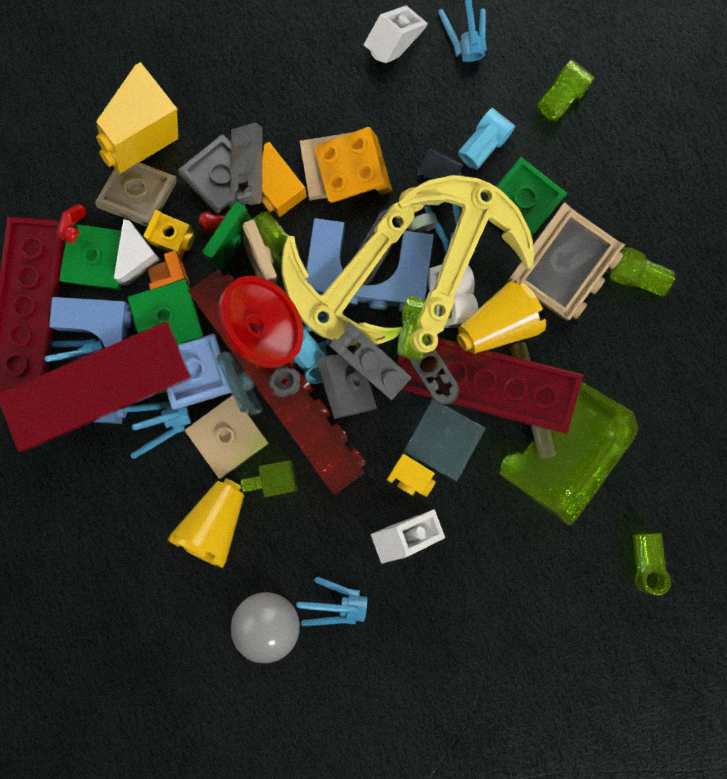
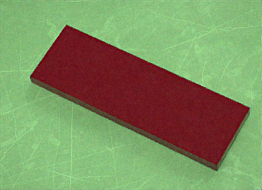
M8 217L0 268V393L44 375L49 371L50 361L46 362L44 358L51 355L54 329L49 327L52 297H59V278L66 239L62 240L58 235L60 221Z
M166 321L0 393V406L18 452H25L192 379V376L170 323Z
M410 333L409 335H407V337H408L409 340H408L407 343H405L406 345H408V344L411 343V342H410V338H411L412 333ZM438 337V344L435 350L459 386V395L450 404L568 435L584 377L583 374L490 350L473 354L469 350L464 351L458 342ZM401 347L397 365L412 377L401 390L434 399ZM434 357L424 358L420 364L421 370L426 373L434 371L437 367V360ZM439 375L434 378L440 387L437 395L444 394L448 397L451 394L449 389L453 385L446 386Z

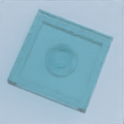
M227 351L217 355V362L240 411L250 415L261 412V406L253 391V388H255L249 373L247 371L244 372L239 359Z
M432 399L403 452L457 481L486 428Z

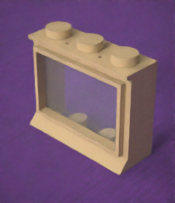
M564 202L533 245L534 267L525 269L521 262L509 278V281L517 279L516 284L524 282L534 292L540 303L564 320H570L572 316L577 319L587 306L583 301L590 292L595 294L603 285L605 279L601 276L608 267L613 270L622 259L624 254L620 251L625 244L614 239Z

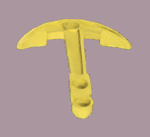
M452 175L429 180L417 186L398 203L400 209L418 204L439 205L444 201L462 208L434 289L428 293L417 320L419 328L412 333L410 338L412 348L419 353H428L436 348L438 344L437 334L443 331L455 302L454 295L488 220L505 231L502 234V238L515 250L525 269L534 267L531 233L519 208L500 189L481 179ZM481 192H485L487 194V202L481 199ZM436 305L442 308V315L440 317L434 314V307ZM424 334L429 335L431 339L428 346L422 343V336Z
M416 187L403 191L399 197V202ZM398 203L393 204L374 228V234L321 296L305 280L309 275L299 258L294 236H287L282 255V278L286 294L295 304L301 321L316 334L331 341L334 338L339 339L345 332L343 328L348 322H351L375 345L397 337L402 330L401 327L382 328L367 323L357 324L345 317L343 310L389 246L397 242L414 220V213L421 210L424 204L408 206L400 209ZM394 217L400 220L399 228L394 227L392 224ZM321 311L327 315L325 323H321L318 320V314ZM354 339L350 345L357 346L359 343Z

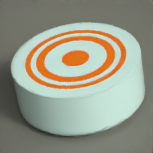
M429 212L414 217V220L408 226L409 231L423 233L438 226L436 215Z

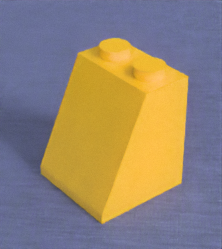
M142 63L136 64L96 121L99 133L96 138L102 149L99 153L108 167L113 165L119 174L178 139L177 108Z

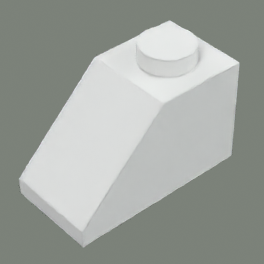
M407 6L380 14L364 46L371 51L375 59L388 63L399 58L426 28L428 23Z
M435 509L371 534L381 564L408 557L445 538Z

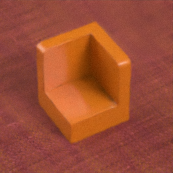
M175 250L164 254L165 262L148 268L152 282L149 284L150 290L186 279L188 285H190L182 258Z

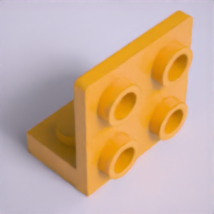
M370 127L315 146L328 201L331 203L372 189H376L381 195L392 192L378 137Z

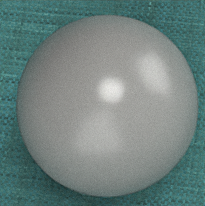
M262 592L251 595L241 602L233 614L231 621L233 643L245 658L253 662L272 663L278 661L293 649L298 640L300 623L297 612L287 599L278 594Z

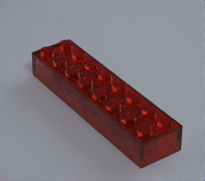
M219 269L189 289L188 292L335 495L365 473L362 467L366 465V462L356 448L351 452L344 444L349 439L338 423L331 426L326 419L331 414L320 398L313 401L309 394L314 390L302 373L299 374L300 388L298 392L294 395L289 394L287 397H279L274 393V389L269 386L270 375L274 373L276 368H266L253 364L233 348L226 338L220 323L219 302L225 288L235 280L230 274L224 277ZM293 361L283 365L289 369L296 367ZM287 379L282 380V384L286 385L288 383Z

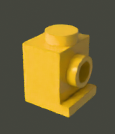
M155 209L143 237L151 245L168 252L175 250L180 257H183L185 250L189 251L192 247L195 235L193 234L194 230L189 224L167 216ZM173 228L174 234L170 237H166L169 232V229Z
M405 454L401 455L387 478L391 483H393L395 478L398 479L400 482L397 486L412 496L417 491L427 497L436 482L432 480L434 472Z

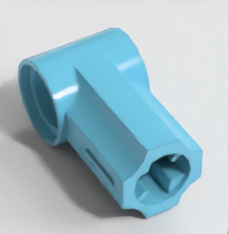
M491 108L479 122L476 132L460 149L458 156L468 167L478 170L494 149L501 147L515 129V125L494 108Z
M304 329L303 343L294 360L304 370V375L308 382L320 384L323 381L316 359L328 356V352L324 345L316 343Z

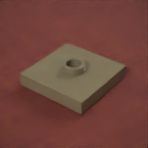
M140 162L121 174L114 168L95 201L96 206L148 227L155 209L161 211L177 182L176 176Z

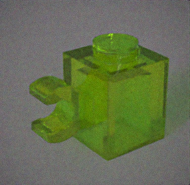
M290 460L259 466L260 476L241 480L243 492L263 488L264 497L298 490L293 462Z

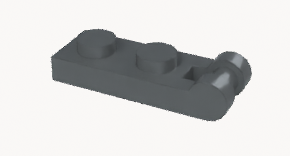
M257 123L231 130V192L227 195V202L230 208L236 201L244 206L245 204L256 205L262 201V127Z
M348 322L343 328L345 332L338 340L334 338L329 346L392 400L412 377L351 322ZM355 339L359 344L350 352L347 347Z

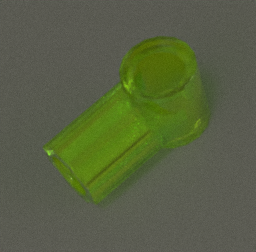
M571 59L556 78V83L538 103L537 107L540 109L541 114L549 120L557 121L570 107L572 102L584 94L594 81L595 76Z
M266 211L257 215L253 220L256 223L264 246H268L277 266L282 269V258L279 257V253L284 248L288 234L271 213ZM295 242V245H296V248H297V252H298V255H299V258H300V252H299L298 246H297V244H296V242Z
M623 247L620 252L624 255L611 271L609 277L622 285H636L659 296H665L674 282L675 272L646 260V256L638 250Z
M407 295L401 319L403 326L396 354L410 359H423L424 353H419L412 348L410 338L412 333L419 328L417 320L426 299ZM436 305V306L434 307V314H435V315H436V312H437V307H438V305ZM427 334L422 336V343L424 345L427 343Z
M662 533L633 535L637 573L635 574L636 586L640 591L657 596L665 594L671 586V579L666 572ZM654 572L658 577V584L653 589H650L647 585V577L650 573Z

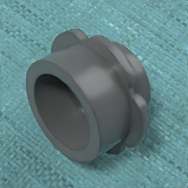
M280 366L270 375L269 386L274 389V393L279 397H287L289 394L294 395L300 388V375L293 368L289 369L287 366ZM283 379L288 380L286 385L282 384Z

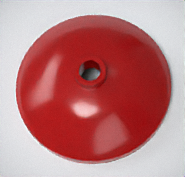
M258 276L240 277L225 288L219 302V318L223 332L233 348L246 360L261 367L276 368L292 361L299 353L303 343V325L299 312L290 297L273 282Z

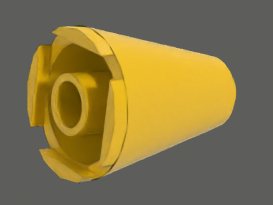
M517 279L508 282L459 327L457 340L464 351L469 350L475 354L534 337L545 331L546 320L540 321L538 314L543 309L534 292L524 282L516 284Z
M225 479L224 482L217 481L170 534L168 541L177 547H184L187 550L186 552L223 569L244 498V494L240 492L241 486L229 479Z

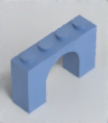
M314 218L307 265L309 277L305 280L321 296L343 270L340 262L345 226L344 222ZM404 231L399 265L395 273L383 283L361 285L348 305L356 306L358 302L370 303V308L386 310L387 306L399 307L400 312L415 314L417 310H422L425 302L434 234Z
M52 297L49 327L59 332L95 334L101 339L106 348L129 338L130 328H134L131 307L126 302ZM127 407L94 422L122 424V418H125L127 415Z

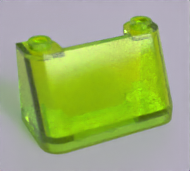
M583 382L568 435L550 431L556 455L551 458L541 459L535 440H533L523 455L519 452L514 455H508L502 462V470L499 472L505 480L567 525H571L579 517L638 432L634 412Z

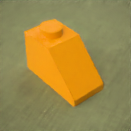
M268 142L264 145L262 157L261 203L269 213L274 210L281 217L305 199L307 194L304 185L271 143Z

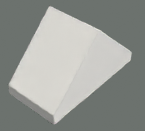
M123 220L114 279L122 285H129L147 272L150 266L156 265L161 260L138 229L129 220Z

